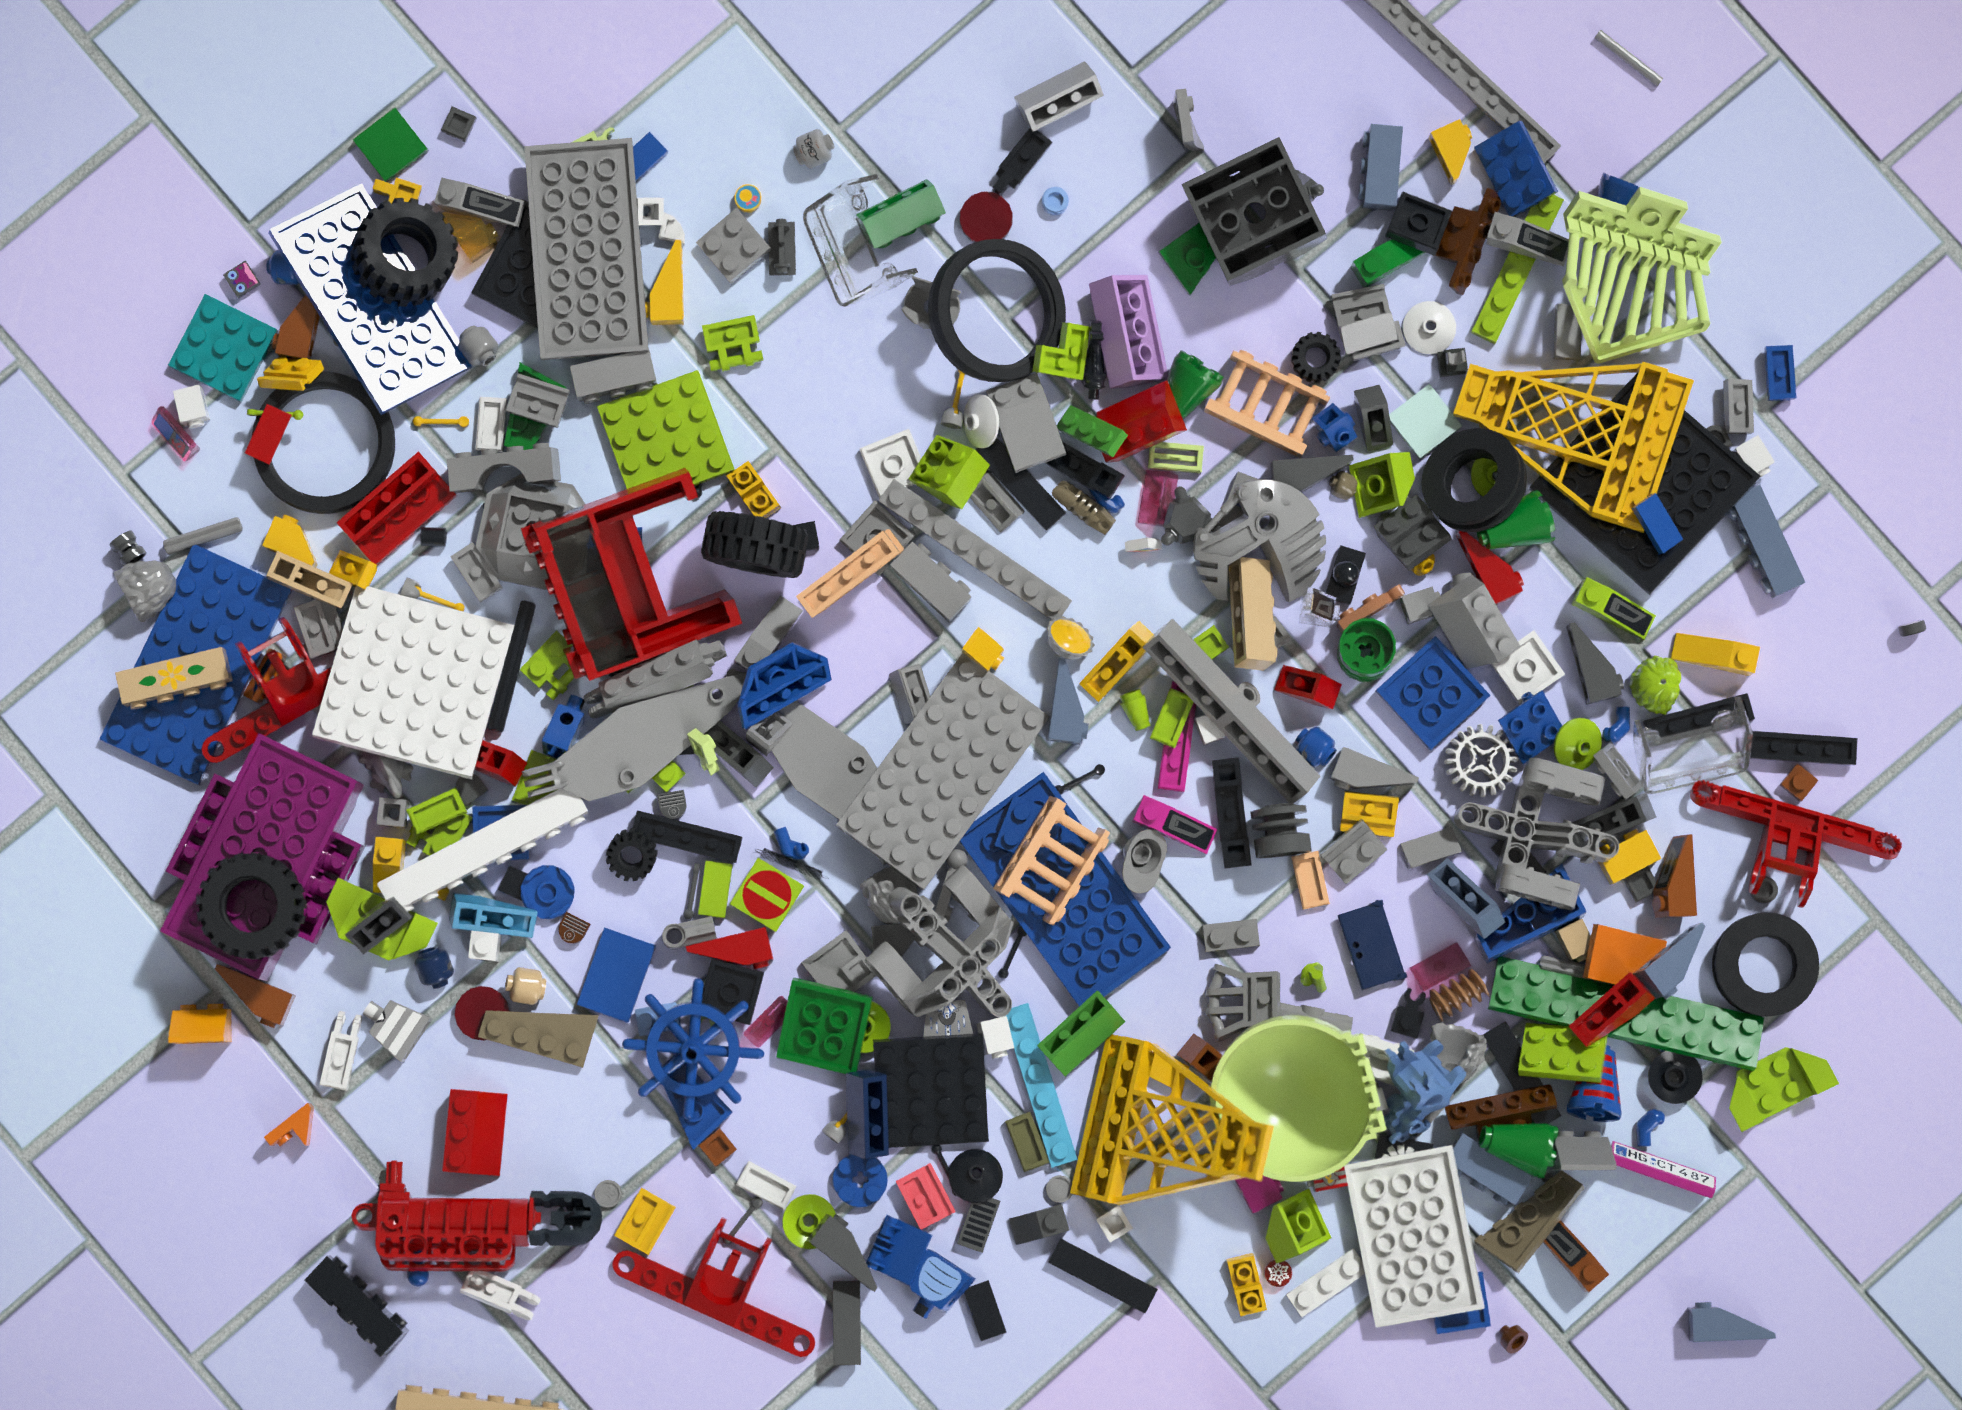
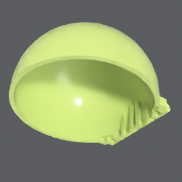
M1285 1015L1263 1020L1242 1032L1226 1049L1216 1067L1211 1088L1224 1096L1255 1122L1274 1126L1263 1176L1288 1182H1303L1325 1177L1349 1163L1359 1153L1367 1140L1377 1138V1132L1386 1130L1382 1110H1377V1107L1381 1105L1369 1057L1365 1056L1367 1049L1363 1033L1352 1035L1351 1030L1342 1031L1336 1026L1314 1017ZM1210 1097V1106L1223 1108L1221 1104Z

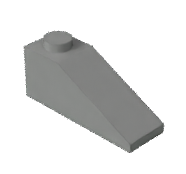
M780 595L734 659L735 663L748 670L749 666L776 652L803 610Z

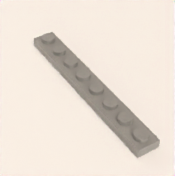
M892 480L879 499V503L1049 619L1053 620L1054 617H1062L1071 604L1072 600L897 480Z

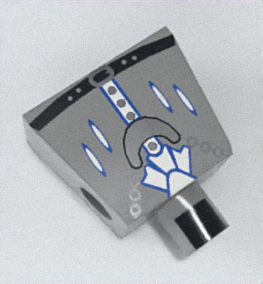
M953 1000L948 1006L926 1014L923 1037L973 1034L965 1000Z

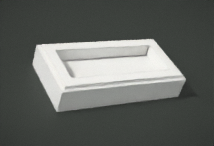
M480 396L476 451L497 449V453H503L507 398Z
M751 1161L747 1162L736 1183L742 1189L782 1210H785L797 1187Z

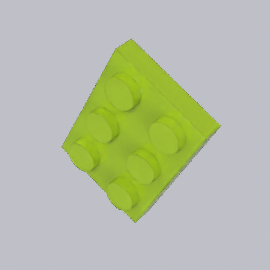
M1526 1023L1518 1068L1519 1076L1601 1083L1608 1034L1586 1047L1568 1026Z

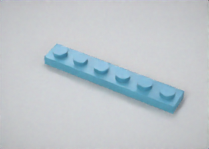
M1026 1003L1013 1007L1006 1016L1014 1044V1051L1051 1168L1078 1160L1045 1054L1037 1046L1040 1043V1038L1029 1004Z

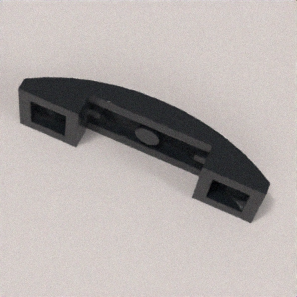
M1064 442L1062 443L1066 455L1045 462V464L1068 478L1110 499L1125 477L1124 474L1103 462L1099 463Z
M1239 757L1212 760L1214 793L1224 869L1252 866Z

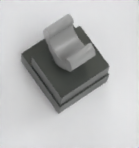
M1465 347L1437 352L1440 377L1467 374L1468 366Z

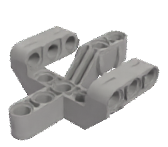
M1530 758L1527 760L1515 791L1510 813L1468 802L1463 804L1454 814V822L1459 829L1504 841L1497 865L1495 891L1516 895L1517 897L1562 909H1575L1581 883L1560 878L1561 875L1557 874L1551 876L1536 872L1532 867L1526 869L1530 850L1556 851V855L1563 858L1565 854L1581 858L1580 863L1591 864L1593 861H1609L1619 851L1618 840L1610 834L1600 832L1601 829L1572 824V821L1566 819L1563 820V823L1538 821L1544 793L1587 805L1599 806L1606 780L1601 775L1544 759ZM1522 799H1527L1532 803V811H1526L1522 808ZM1464 810L1472 812L1474 822H1466L1462 817V812ZM1489 818H1496L1500 822L1499 830H1494L1489 826ZM1515 825H1522L1526 829L1525 837H1520L1515 833ZM1573 835H1579L1583 838V847H1577L1573 843ZM1600 842H1605L1609 845L1610 853L1608 855L1603 854L1599 850ZM1509 851H1516L1519 854V863L1511 862L1508 857Z
M961 865L944 881V885L953 894L952 898L954 901L960 903L969 913L967 915L968 918L979 925L964 942L945 926L948 923L946 918L939 917L932 909L935 905L924 895L919 896L904 887L893 890L889 897V904L899 916L897 918L898 921L915 936V941L920 947L926 945L943 961L922 982L886 941L881 943L864 961L897 1001L909 1013L918 1018L948 1006L966 989L981 1008L996 1017L1006 1016L1011 1011L1012 1000L986 968L1007 948L1013 921L1009 919L975 875L964 865ZM909 897L907 905L903 907L904 901ZM924 917L923 923L919 925L920 919ZM986 942L985 948L981 950L982 945ZM967 961L965 968L962 969V965ZM948 980L947 985L942 988L943 983ZM983 980L980 987L977 988L979 981ZM998 998L997 1003L993 1006V1002Z

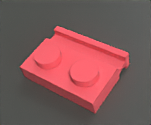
M931 1163L896 1181L920 1230L956 1212Z

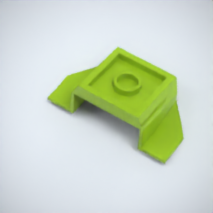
M337 878L327 899V905L338 938L353 944L345 934L361 916L377 904L385 901V898L341 878ZM409 911L408 913L412 918L370 949L369 952L389 961L427 947L438 923L413 911Z
M1784 1047L1758 1060L1754 1071L1742 1068L1736 1071V1082L1729 1109L1741 1132L1764 1122V1119L1812 1095H1818L1838 1085L1839 1082L1826 1059L1793 1048Z

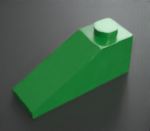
M1391 239L1354 260L1350 268L1363 288L1370 287L1426 252Z

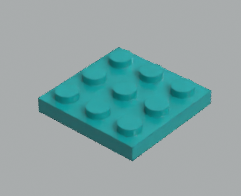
M204 294L168 366L242 402L278 330Z

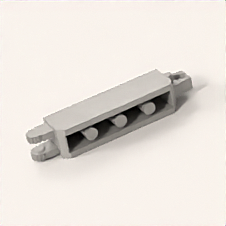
M696 639L598 682L599 687L586 693L583 697L585 704H596L588 709L589 717L591 719L600 718L615 712L620 707L680 691L711 677L713 674L711 667L715 665V662L727 656L724 645L719 640L707 644V642L700 644Z

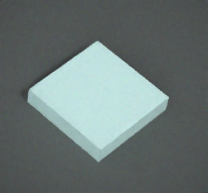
M1430 384L1389 414L1390 423L1419 460L1462 428V424L1453 416L1451 410Z

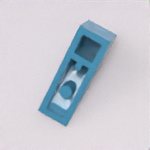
M453 893L449 913V921L452 928L533 938L537 910L481 896Z

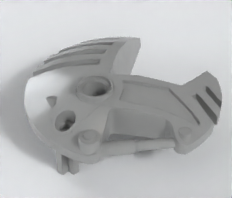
M1254 479L1238 483L1234 487L1233 495L1220 508L1221 510L1204 528L1200 527L1196 530L1193 554L1194 559L1200 561V565L1195 566L1198 574L1205 575L1207 579H1201L1205 587L1218 600H1228L1229 564L1258 546H1261L1266 559L1270 560V568L1288 603L1303 596L1310 589L1321 571L1320 569L1314 570L1325 559L1326 551L1320 552V549L1326 545V535L1320 536V532L1325 528L1322 520L1316 521V518L1320 515L1318 510L1299 490L1276 480ZM1239 502L1243 515L1217 531L1210 533L1224 515H1227ZM1268 515L1270 518L1268 525L1260 527L1259 522L1261 518Z

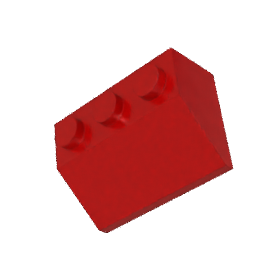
M1163 381L1096 412L1097 418L1122 429L1128 435L1114 457L1102 452L1106 463L1119 462L1187 431L1168 381Z
M450 1089L442 1171L500 1176L508 1094Z

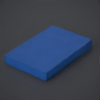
M604 927L577 1005L629 1023L656 945Z

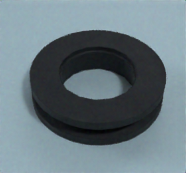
M1484 428L1464 430L1444 440L1432 452L1422 474V493L1429 508L1448 527L1462 532L1484 531L1503 522L1519 505L1527 485L1526 466L1518 451L1500 433ZM1481 458L1493 460L1497 464L1498 475L1494 486L1486 495L1470 502H1460L1453 499L1451 484L1455 474L1463 465Z
M1757 913L1735 921L1722 933L1714 948L1712 972L1721 995L1734 1008L1760 1017L1777 1016L1794 1010L1812 993L1819 975V955L1813 939L1798 922L1777 913ZM1769 937L1777 939L1786 946L1791 955L1793 968L1790 978L1782 988L1775 992L1763 993L1756 991L1747 985L1740 975L1738 961L1741 951L1748 942L1755 938Z

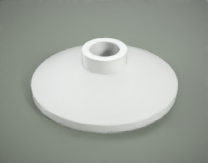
M1424 301L1414 305L1407 312L1403 321V335L1408 345L1415 351L1429 355L1437 354V352L1447 349L1454 340L1456 321L1452 312L1443 304L1434 301ZM1433 322L1435 329L1432 331L1428 330L1426 323Z
M984 394L972 396L967 401L963 412V427L966 437L977 448L991 446L999 430L997 408L991 398Z

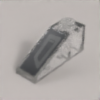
M1308 587L1301 597L1298 623L1331 627L1333 621H1338L1340 605H1335L1336 597Z

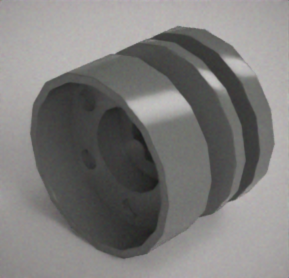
M1279 803L1266 805L1261 809L1250 812L1251 819H1263L1264 821L1263 823L1252 825V830L1265 831L1264 837L1254 840L1256 858L1284 857L1312 852L1310 833L1297 832V827L1308 824V818H1295V815L1307 813L1306 805Z

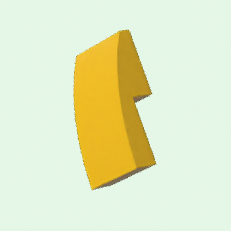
M749 461L726 475L754 516L768 518L781 509V506Z
M1249 1253L1226 1259L1240 1316L1267 1310L1254 1254Z

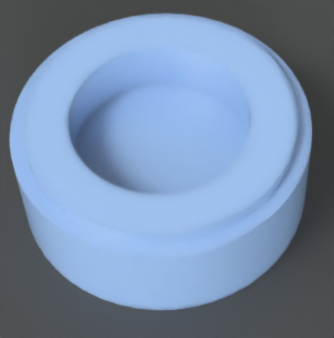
M1051 187L1044 192L1042 206L1047 213L1059 215L1068 207L1069 197L1062 188Z

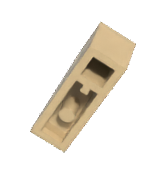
M277 551L266 575L268 580L342 609L353 585Z

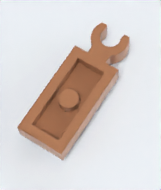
M1398 584L1378 597L1376 593L1370 595L1362 601L1363 606L1354 611L1352 607L1339 615L1341 620L1337 622L1336 626L1342 634L1344 629L1352 622L1362 618H1369L1400 599L1405 594L1404 590Z

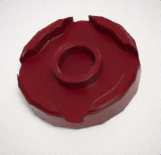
M982 191L972 195L964 202L960 211L962 231L972 242L1004 239L1012 227L1013 213L1009 203L1002 196L994 192Z
M478 986L470 988L461 995L456 1004L455 1019L457 1026L463 1034L475 1040H487L478 1037L485 1011H510L507 1000L500 992L491 987Z

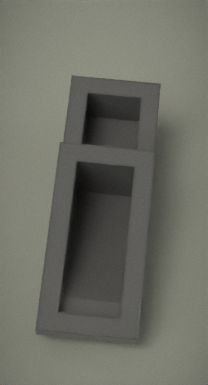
M833 1281V1365H861V1296L859 1281Z

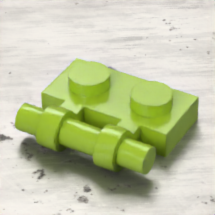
M755 315L702 325L707 353L718 351L719 359L709 361L711 371L722 369L723 372L730 370V367L744 364L748 367L753 366L754 362L764 361L762 350L751 352L750 345L760 343ZM742 347L743 354L727 357V349Z
M557 630L520 668V671L540 689L548 681L552 687L546 692V695L553 701L560 693L563 695L568 690L567 686L574 679L563 649L573 645H567L564 636ZM565 663L569 669L558 680L554 674Z
M468 814L459 816L437 826L432 835L427 832L417 835L412 825L409 830L411 834L406 843L415 848L420 839L426 841L427 844L422 852L430 856L461 840L473 817Z

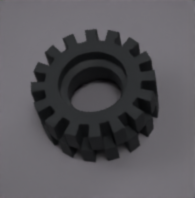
M1310 332L1296 342L1292 351L1291 364L1293 363V369L1295 372L1297 371L1301 379L1305 378L1307 382L1315 381V383H1320L1322 380H1328L1336 372L1341 361L1340 347H1337L1335 339L1332 340L1328 334L1322 335V332L1312 334ZM1315 347L1322 349L1326 354L1325 364L1321 367L1310 366L1306 361V352L1309 349Z
M630 828L629 832L626 829L622 830L620 834L617 833L606 851V863L610 864L609 870L611 873L615 870L617 878L621 875L625 876L623 881H628L629 878H632L634 882L638 881L639 877L641 879L645 878L647 873L649 874L652 871L658 854V850H655L656 843L655 841L650 842L652 837L649 834L646 837L643 836V830H639V833H635V828ZM628 846L639 849L642 855L641 861L635 864L628 863L622 857V850Z

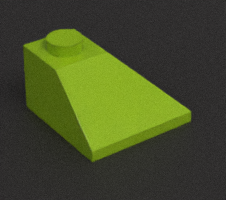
M1410 452L1388 453L1349 465L1350 474L1357 479V488L1354 496L1359 518L1404 505L1415 480Z
M1309 1188L1281 1201L1272 1208L1265 1239L1276 1264L1298 1256L1331 1239V1235Z

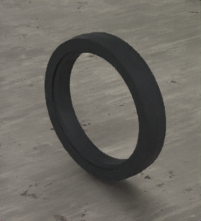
M1006 239L974 242L954 253L938 270L933 280L928 300L930 328L935 342L943 355L964 374L987 382L1014 381L1033 373L1036 345L1023 359L1009 365L992 364L973 355L958 338L951 320L950 298L958 276L971 262L982 257L1004 258L1020 266L1035 282L1043 302V328L1036 345L1055 348L1058 347L1060 342L1062 322L1066 321L1063 290L1050 265L1031 248Z
M322 371L310 384L304 385L305 389L303 391L275 389L264 401L260 410H264L266 404L282 410L294 398L310 391L320 389L337 390L353 396L364 404L374 419L378 433L377 454L367 475L351 489L332 496H312L299 492L281 479L272 461L269 465L254 458L261 479L276 497L302 511L317 514L338 513L354 508L385 481L395 454L393 422L389 412L382 415L379 413L359 380L336 372ZM256 416L252 435L257 427V424L261 416Z

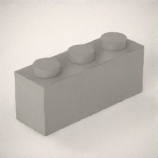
M1084 61L1014 96L1023 120L1034 132L1103 97L1104 93L1095 72Z
M650 350L631 352L570 366L578 401H584V404L600 401L599 397L610 395V398L622 397L626 395V391L636 389L637 392L653 389L652 385L657 384Z
M912 541L890 564V568L950 623L972 600V596L969 594L971 589L960 579L958 582L953 580L949 576L951 570L941 561L936 564L929 557L932 553L922 543L916 545Z

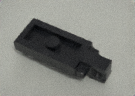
M1029 128L999 165L998 171L995 174L999 179L992 187V191L1002 196L1009 186L1015 189L1020 185L1053 142L1038 130L1033 132Z

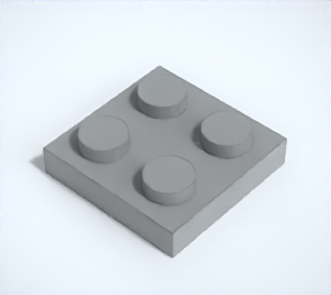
M737 207L696 241L697 245L730 284L772 250Z
M1612 742L1593 755L1596 759L1594 761L1596 767L1602 774L1606 773L1612 780L1611 787L1618 796L1623 795L1625 799H1628L1643 786V783Z

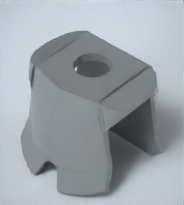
M912 276L915 284L909 288L901 310L914 324L923 329H931L924 304L929 300V293L933 282ZM952 289L950 298L952 324L957 321L960 313V300L958 296L961 294V291Z

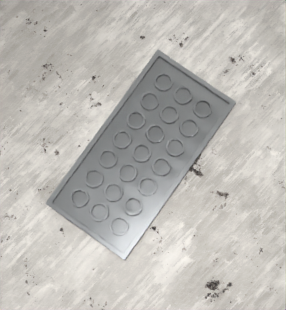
M632 138L524 146L541 361L649 351Z
M962 653L835 826L923 891L1050 716L990 671H986Z

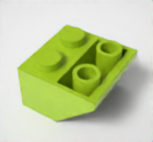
M936 435L912 472L909 480L943 503L962 510L990 465L975 449Z

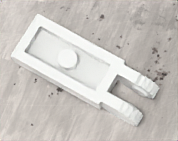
M339 1011L334 1032H331L320 1085L347 1091L360 1038L358 1035L362 1015H355L351 1034L346 1035L341 1033L346 1020V1012Z
M469 1271L460 1289L461 1294L509 1314L512 1312L515 1316L529 1321L532 1320L534 1313L515 1304L518 1297L531 1305H539L541 1301L539 1296L522 1289V1286L486 1271Z

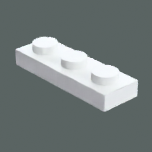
M1352 1248L1288 1292L1286 1296L1299 1315L1303 1317L1365 1274L1363 1261L1356 1250Z

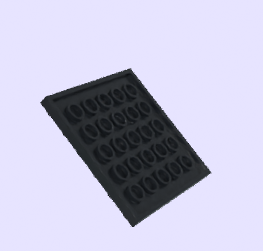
M1638 373L1611 400L1612 402L1625 406L1628 405ZM1684 410L1657 491V496L1683 540L1663 554H1658L1645 530L1642 533L1591 517L1541 476L1534 481L1529 490H1538L1543 495L1539 497L1543 502H1547L1553 511L1651 596L1760 480L1761 476ZM1611 412L1599 418L1604 430L1618 424ZM1595 420L1590 422L1583 430L1587 439L1600 433ZM1619 429L1608 434L1613 447ZM1579 434L1569 446L1572 447L1584 441ZM1604 437L1590 443L1596 455L1610 449ZM1587 446L1576 450L1577 452L1592 456ZM1611 454L1602 459L1609 461ZM1557 457L1546 469L1556 479L1559 478L1564 463L1563 458ZM1570 462L1562 484L1588 505L1593 506L1605 472L1584 464Z

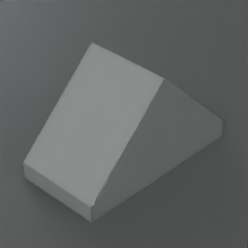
M777 711L751 726L746 732L745 740L767 757L793 723Z

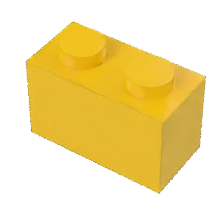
M1636 828L1623 835L1625 841L1619 843L1618 853L1609 861L1598 862L1610 885L1662 859L1647 830L1639 833ZM1608 844L1599 848L1603 854L1608 855L1610 853Z

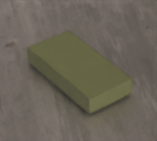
M1031 1112L1005 1121L1024 1172L1050 1163Z

